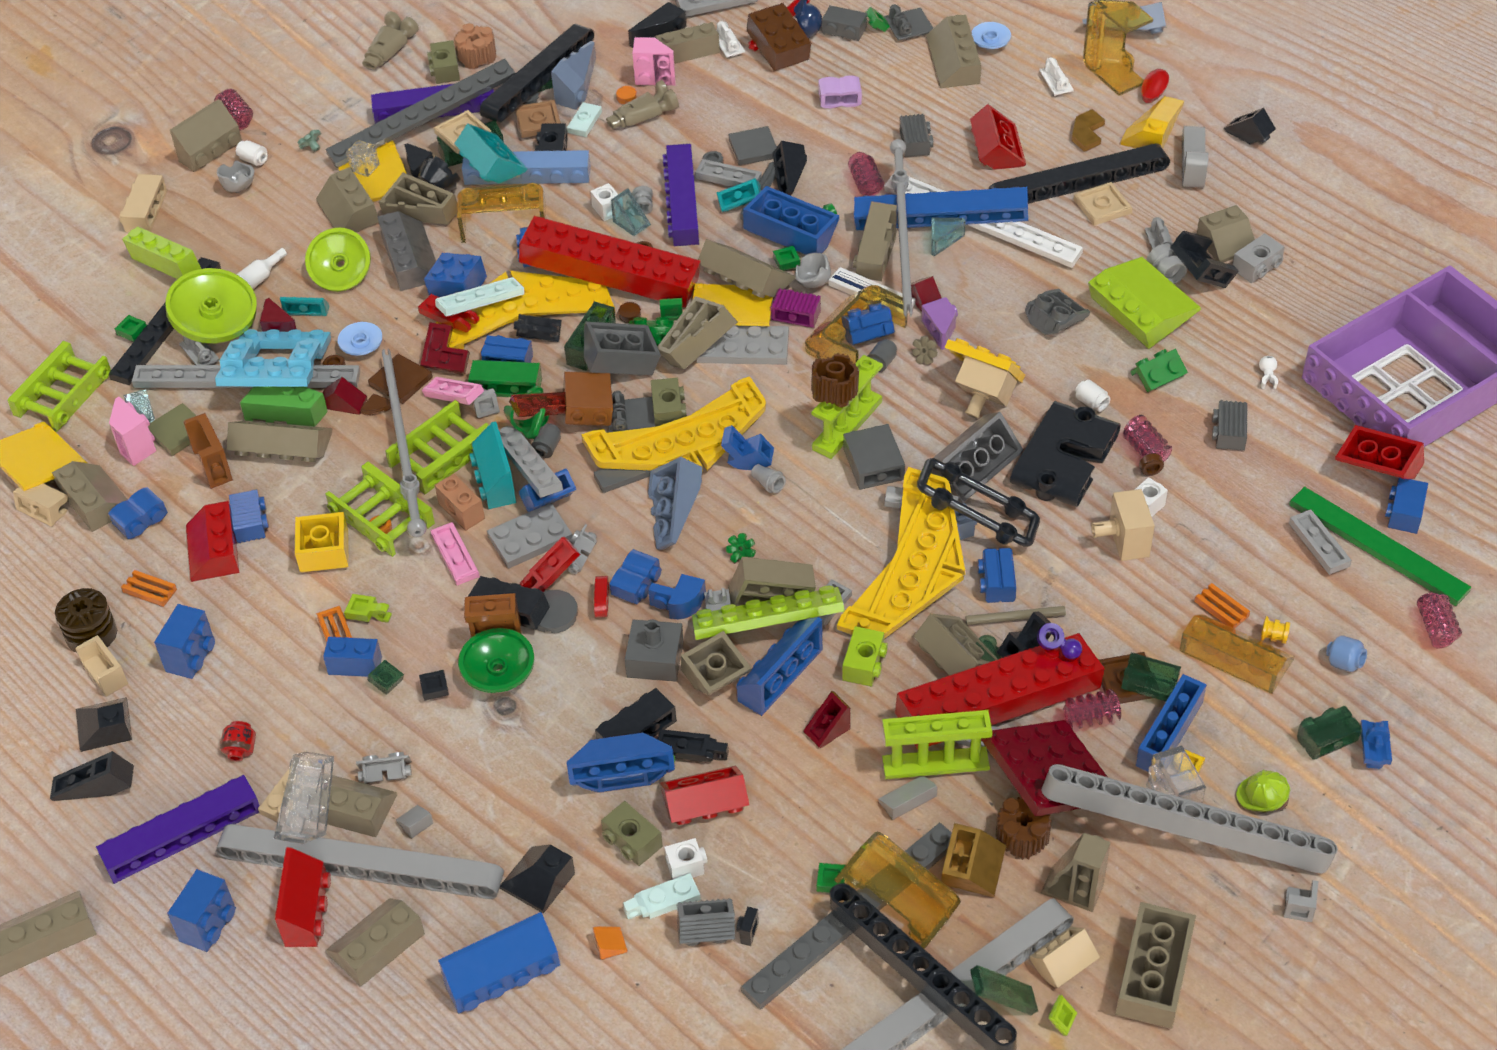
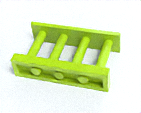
M62 341L7 399L13 415L21 418L28 410H32L47 416L52 429L58 432L104 380L109 377L108 373L111 371L107 357L102 356L95 364L75 357L71 344ZM70 365L88 371L81 379L64 373ZM56 380L74 386L67 394L50 388ZM42 395L60 401L54 409L36 403Z
M862 355L855 363L859 369V388L857 396L852 398V401H849V405L837 407L835 403L826 404L824 401L820 402L811 412L812 416L823 420V432L812 443V450L827 458L832 459L843 447V434L857 431L882 403V395L871 391V380L882 369L883 364L865 355Z
M456 400L406 435L409 455L419 449L434 460L428 466L422 467L409 457L411 469L416 473L417 480L419 481V489L424 494H427L435 488L437 483L454 474L470 462L469 454L473 453L472 442L489 426V424L485 423L476 429L462 419L459 402ZM455 424L469 436L459 442L444 430ZM436 436L451 447L450 450L442 455L427 444ZM396 442L385 450L390 468L401 462Z
M368 461L361 466L363 480L340 498L330 491L325 493L328 502L327 508L331 513L344 512L348 524L375 543L380 551H385L393 557L396 555L393 541L407 531L408 523L411 521L410 516L387 534L381 531L379 527L400 511L409 514L408 502L400 492V484ZM367 488H374L378 491L355 510L347 505ZM417 498L420 519L426 523L427 529L435 524L432 508ZM384 499L394 503L371 522L363 517V515Z
M988 710L882 719L885 746H892L891 755H882L885 779L990 770L986 746L981 747V738L992 737ZM971 739L970 748L955 749L956 740ZM944 742V750L928 751L929 743ZM918 744V752L902 754V745Z

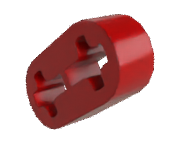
M595 576V618L608 617L609 578L608 576Z

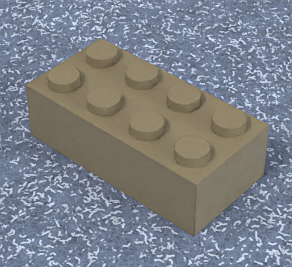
M1140 902L1116 1015L1172 1029L1196 915Z

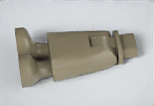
M392 11L387 12L384 16L386 26H382L373 39L368 51L365 53V59L362 61V64L365 67L376 69L377 66H382L384 62L391 59L408 42L407 39L418 32L419 27L416 21L410 17H405L401 22L400 17Z
M660 80L655 84L656 93L654 96L646 92L619 107L617 111H613V115L607 117L606 121L612 129L619 126L621 128L633 126L659 116L662 112L677 109L679 107L677 96L672 89L668 90L663 80Z

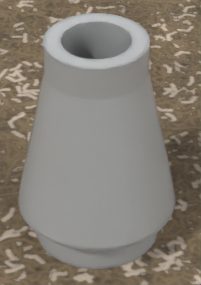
M760 464L755 465L751 471L752 477L756 478L769 493H778L785 486L786 479L780 471L763 467Z

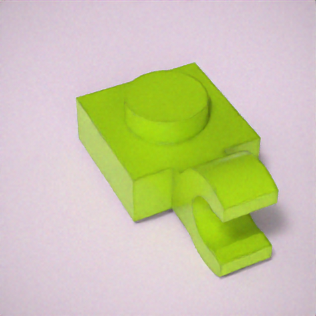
M352 594L344 611L346 619L369 622L371 617H375L381 622H389L392 616L391 612H387L389 609L388 604L377 603L376 597Z

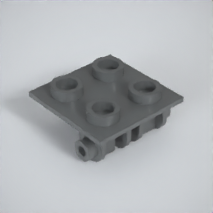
M893 4L890 6L889 15L884 16L898 41L926 35L933 29L921 7L901 12L900 6Z
M620 391L613 392V413L609 432L655 427L652 397L624 399V395Z

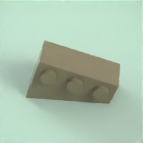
M695 296L657 347L660 354L670 365L685 370L737 323V320L724 305Z
M1083 833L1051 868L1041 894L1093 912L1104 886L1111 842L1097 835Z

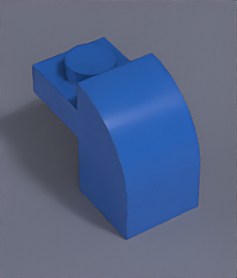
M732 425L724 428L721 446L729 453L728 464L740 470H752L757 464L763 467H768L772 464L774 447L762 434L745 439Z
M681 574L675 588L651 583L648 589L650 606L669 610V619L675 620L685 619L695 614L700 609L705 598L704 592H706L705 579Z

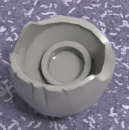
M234 161L232 167L223 164L217 169L220 184L226 191L231 193H239L248 188L254 179L255 171L253 167L239 161Z
M811 253L802 257L800 266L796 265L795 271L796 280L799 284L807 288H819L828 282L831 276V267L825 254Z

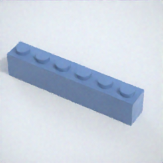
M589 150L515 151L513 153L527 167V171L500 184L589 183L591 168ZM463 157L462 173L464 185L499 184L483 180L479 176L480 172L469 165L470 161Z

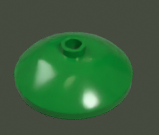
M505 628L489 629L474 635L462 647L458 659L459 670L465 682L474 689L487 693L505 692L519 686L529 677L535 662L533 647L528 639L514 630Z

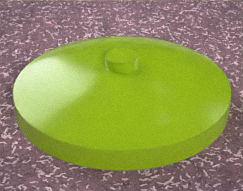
M216 268L198 269L179 277L169 288L165 301L167 318L173 328L188 339L202 343H222L241 336L253 324L257 311L256 296L251 286L237 274Z

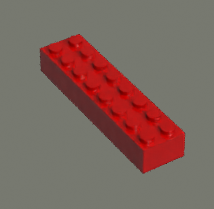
M538 216L532 218L519 243V263L658 301L660 299L682 298V307L684 308L687 307L694 291L695 283L699 280L701 260Z
M1080 633L1064 638L1066 640L1076 639L1081 643L1082 653L1076 659L1066 658L1059 647L1054 650H1046L1041 646H1037L898 692L895 714L898 718L988 710L991 725L1100 689L1105 668ZM941 742L929 743V746H932V745H935V744H938V743H941Z

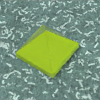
M1059 995L1048 1015V1019L1063 1036H1067L1077 1011L1062 995Z

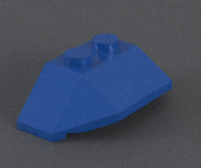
M645 733L590 740L566 762L570 785H578L598 793L651 785L661 779L667 772L670 773L675 770L672 746Z

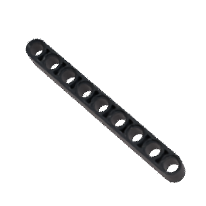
M573 24L489 95L480 106V115L499 123L503 122L552 79L551 71L561 59L570 58L572 52L578 53L580 47L594 40V30Z
M1151 144L995 182L988 189L1027 187L1028 204L1091 189L1110 182L1115 183L1160 172L1170 165V158L1160 144Z
M844 883L836 884L831 888L829 895L833 916L984 1049L1017 1050V1032L1013 1025L854 888ZM979 1022H986L987 1024L981 1025V1024H978V1023H979ZM1007 1040L1008 1043H1000L999 1041Z

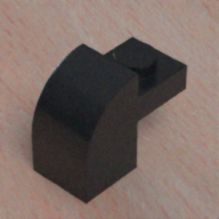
M1040 611L1033 612L1022 631L1008 633L997 653L1004 658L1040 646L1037 641V633L1042 626L1051 622ZM1046 633V639L1048 640L1051 636L1050 633Z

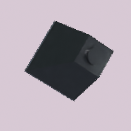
M127 697L76 709L81 752L132 740Z
M551 844L532 846L501 883L500 889L544 914L575 875L573 858Z

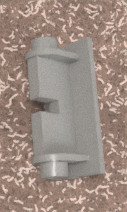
M1155 217L1152 220L1151 227L1145 228L1151 248L1154 249L1161 244L1171 246L1173 242L1166 225L1164 226V220Z
M183 336L184 341L179 343L195 365H211L220 360L207 343L197 342Z
M585 524L581 531L576 530L570 542L579 553L583 552L589 556L594 545L597 543V536L592 532H585L584 530L587 527V524ZM580 553L581 555L568 567L569 572L572 574L580 572L588 558L587 556Z
M403 752L390 753L389 757L379 759L376 755L363 757V761H356L357 766L363 770L358 771L359 782L364 781L365 784L383 781V771H387L388 781L407 779V776L412 775L411 765H406V763H411L409 755H404Z

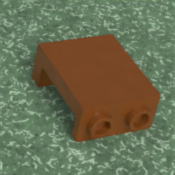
M564 372L565 424L610 426L613 413L610 373Z
M206 413L184 420L183 423L195 455L199 454L210 488L212 489L233 481L224 449Z
M515 593L465 597L464 618L465 623L469 624L471 638L482 631L494 628L511 629L522 634Z

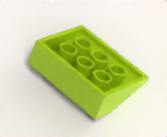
M1143 257L1107 268L1088 282L1091 298L1148 349L1201 310L1198 304Z

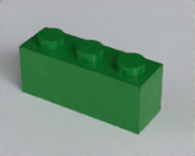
M473 360L468 382L480 384L486 390L494 389L496 397L525 398L529 389L534 386H541L542 373L540 363Z

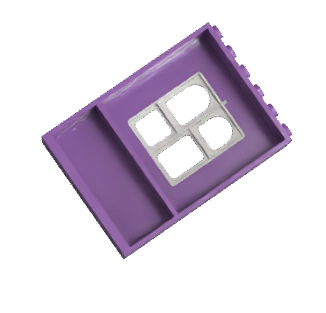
M1449 265L1309 345L1302 378L1324 398L1335 405L1339 411L1348 416L1356 425L1424 443L1425 447L1497 403V301ZM1403 355H1410L1425 367L1426 370L1402 384L1398 383L1381 369ZM1369 375H1374L1388 386L1390 391L1380 397H1376L1359 381ZM1431 377H1437L1450 387L1453 393L1439 401H1435L1417 385ZM1408 392L1422 402L1426 409L1404 420L1386 404Z

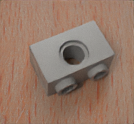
M1264 233L1234 254L1233 266L1237 268L1240 276L1253 283L1258 278H1263L1273 268L1281 265L1284 259L1285 247Z

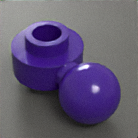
M1047 623L1039 629L1037 641L1042 648L1054 650L1059 647L1063 655L1068 659H1076L1081 655V643L1076 639H1064L1063 629L1059 625ZM1046 633L1053 635L1054 639L1052 642L1046 639Z

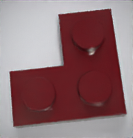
M429 322L420 365L424 368L466 374L470 352L469 350L449 347L453 330L451 325Z

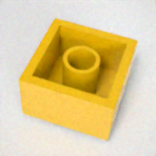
M344 512L295 517V557L300 572L349 567L348 527Z

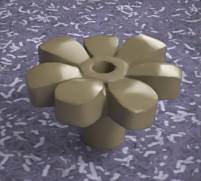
M921 336V340H914L913 346L916 349H913L912 352L913 356H918L916 358L918 364L925 362V364L929 365L933 363V358L937 357L938 354L935 340L929 341L928 336Z

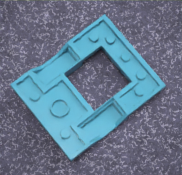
M249 329L239 339L231 341L220 358L221 369L215 377L216 386L308 387L313 377L314 359H322L331 342V333L323 332V330L301 332V330L295 329L288 332H279V330L272 329L266 332H257V330ZM260 349H293L289 359L285 357H276L274 359L256 357Z

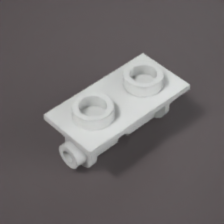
M719 21L717 23L719 47L726 58L745 53L732 30L728 29V24Z
M1052 57L1048 58L1045 68L1039 71L1053 94L1059 95L1074 91L1068 78L1064 75L1059 65H1057V60Z

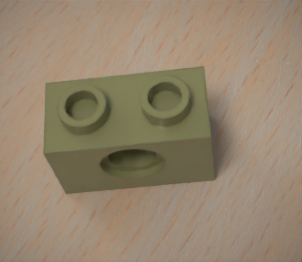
M454 41L430 43L431 52H427L431 77L435 76L436 84L460 81Z
M678 377L651 380L655 427L686 417V404L681 403V400H685L684 387H679Z
M623 801L601 820L603 838L610 845L615 844L628 861L633 860L638 866L642 865L663 847L661 832L626 801Z

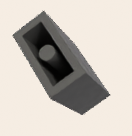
M889 424L843 434V450L859 490L904 480L905 462Z

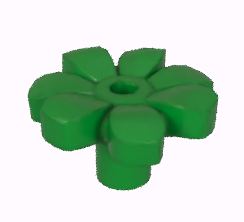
M739 533L738 538L732 535L728 539L731 545L726 546V552L733 553L730 560L734 563L738 562L739 559L741 560L742 557H754L756 554V550L751 548L755 545L752 538L746 540L747 535L745 533Z

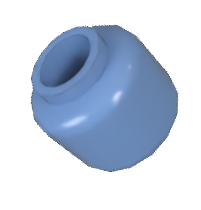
M1339 636L1328 644L1326 655L1329 656V662L1333 667L1354 672L1364 666L1367 659V650L1361 641L1347 636Z

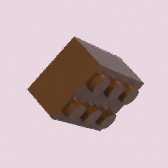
M784 3L748 14L746 31L773 71L809 60L812 43Z

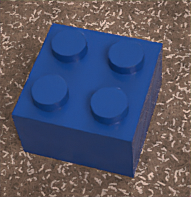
M442 253L424 278V282L429 295L433 294L443 297L479 287L483 284L487 275L481 256Z
M177 604L154 643L165 672L193 679L196 672L202 668L208 652L214 648L215 638L204 610Z
M196 869L167 912V915L179 942L208 952L212 944L219 940L221 930L225 924L233 918L236 907L224 879Z

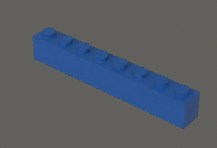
M1027 187L905 194L907 228L1029 221ZM886 194L854 197L856 231L864 230L871 201L897 205V195ZM897 210V226H896V228H899V227H898V210Z

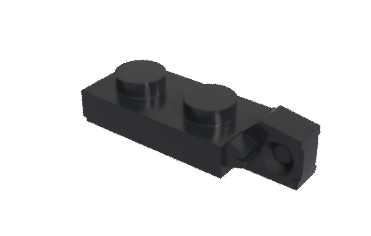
M659 730L657 740L672 746L676 759L712 762L713 759H728V743L717 742V739L711 738L710 734Z

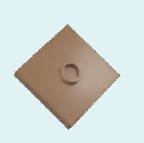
M555 100L521 105L515 110L522 138L537 136V132L541 131L542 123H561Z

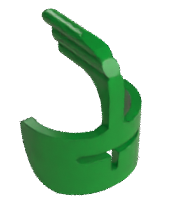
M509 405L504 407V414L516 430L522 432L528 439H535L538 436L540 428L547 423L550 416L544 408H541L533 417L526 420H517L513 418L515 408Z

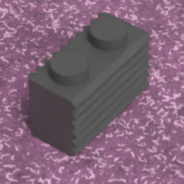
M829 5L822 18V33L834 35L835 37H845L846 39L859 41L867 27V13Z
M923 113L921 115H901L899 131L901 140L906 144L904 156L930 155V148L934 146L933 135H929L931 133L930 122H926L925 115Z
M1220 400L1218 409H1213L1212 423L1217 425L1213 426L1212 440H1216V448L1245 451L1248 403Z
M723 898L716 901L712 899L711 901L701 900L700 902L677 903L679 943L694 946L700 942L713 941L715 943H724L727 940H734L735 912L732 899L728 898L726 900Z

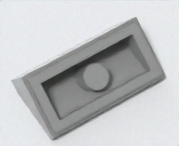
M920 776L879 798L878 802L891 819L894 820L936 797L937 786L926 777Z

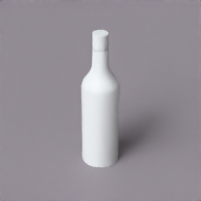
M281 248L267 259L253 261L237 275L254 289L270 276L271 268L285 257L287 252Z

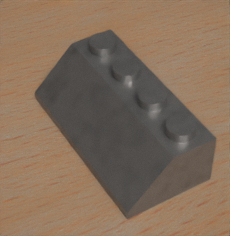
M399 211L377 216L381 236L400 291L424 286V278L435 264L436 259L423 223Z
M996 412L982 416L934 458L945 464L947 462L955 463L962 469V473L986 484L1021 454L1024 449L1002 413ZM932 469L931 474L941 476L940 471ZM959 481L950 484L951 494L959 496V502L964 503L976 492V490Z

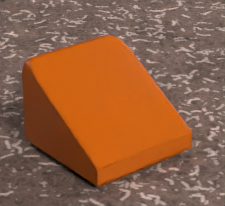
M593 927L594 938L601 960L628 952L620 927Z

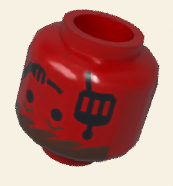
M231 722L230 725L223 729L220 743L221 752L232 761H242L243 758L249 757L254 752L255 730L247 722Z

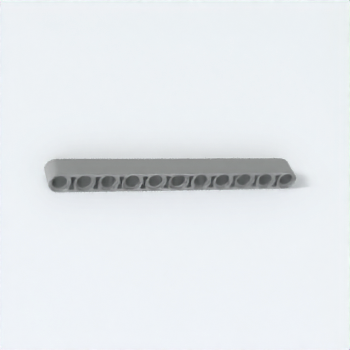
M1052 765L1042 786L1043 795L1052 801L1315 873H1325L1328 871L1338 850L1335 842L1323 836L1064 765Z
M233 824L224 827L216 847V853L228 860L283 868L286 847H292L323 861L326 871L330 872L332 876L483 899H495L497 897L504 870L500 866L492 863Z
M1052 898L950 972L975 994L980 995L1029 959L1030 955L1072 925L1074 918ZM920 992L842 1050H905L946 1020L948 1016Z

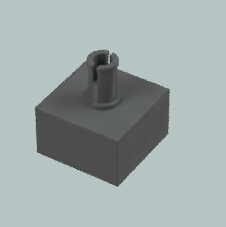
M632 619L625 655L627 678L677 682L684 643L682 623L660 622L654 619L648 621Z

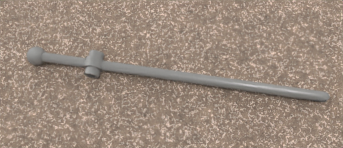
M896 139L890 144V151L894 154L895 171L892 176L891 185L893 191L897 193L904 316L907 317L908 310L911 317L913 310L905 199L909 177L903 167V154L906 151V144L903 140Z
M388 349V355H385V350H382L403 473L402 481L400 482V492L408 502L411 519L407 530L411 536L420 537L425 534L427 526L420 519L418 509L419 481L416 475L412 474L391 351Z

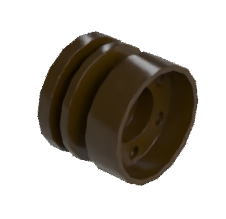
M92 588L77 589L63 596L57 603L55 617L67 646L73 652L77 653V646L97 635L106 647H109L115 640L118 631L116 622L106 597L100 591Z

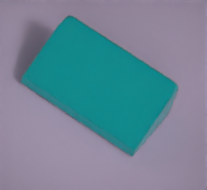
M754 178L717 192L721 212L723 213L750 203L761 192L760 182Z
M280 297L282 309L289 315L327 316L330 307L324 298Z

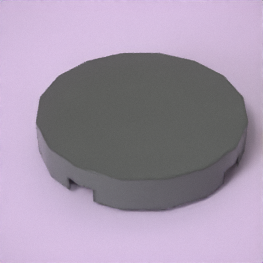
M562 590L545 591L544 594L550 608L537 629L542 632L551 631V633H560L574 625L578 615V605L575 598Z

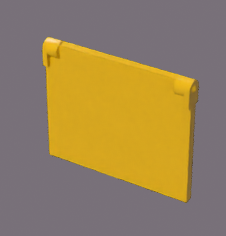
M393 140L338 167L339 171L350 167L373 202L381 200L400 175L406 173Z
M695 283L693 299L696 296L724 305L737 320L736 326H770L773 297L765 295L764 298L752 294L753 289L748 288L747 291L735 285Z
M40 422L30 429L0 440V468L23 491L53 480L52 472L72 461L87 463L46 422Z

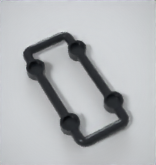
M929 458L925 461L917 481V487L920 492L931 497V504L934 508L943 510L949 507L996 532V539L1001 544L1007 545L1013 541L1023 547H1029L1034 543L1040 524V517L1035 511L1027 508L1022 499L1016 496L1009 498L962 473V469L955 463L947 462L945 464L935 458ZM932 469L940 471L941 477L946 478L950 484L959 481L1004 505V511L1007 516L1016 518L1022 515L1030 519L1026 536L1020 535L1012 524L1007 522L1000 524L953 499L952 494L944 488L934 489L927 485Z

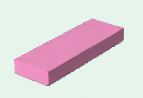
M435 377L423 388L422 392L425 397L451 402L456 400L461 404L470 405L484 390L480 384Z
M453 522L430 530L431 536L457 586L480 577L479 571Z

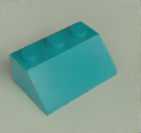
M467 123L454 143L460 150V155L470 161L469 165L480 172L479 176L486 182L493 181L500 184L527 171V167L498 135Z
M496 421L491 422L472 442L473 453L469 454L472 467L477 466V470H474L476 483L482 484V487H479L481 500H486L488 509L516 503L512 474Z

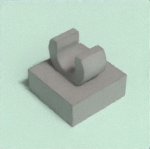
M483 389L484 392L473 401L477 418L500 412L494 389Z
M721 588L718 591L710 589L708 592H704L706 609L711 611L719 610L722 606L730 604L729 589Z

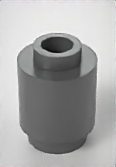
M884 339L876 344L867 357L882 363L883 367L879 372H883L896 357L897 346L891 340Z
M550 423L540 428L538 436L533 440L531 446L541 458H549L553 455L561 439L560 429Z

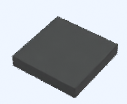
M768 126L728 134L729 142L739 166L773 159L772 153L777 146Z

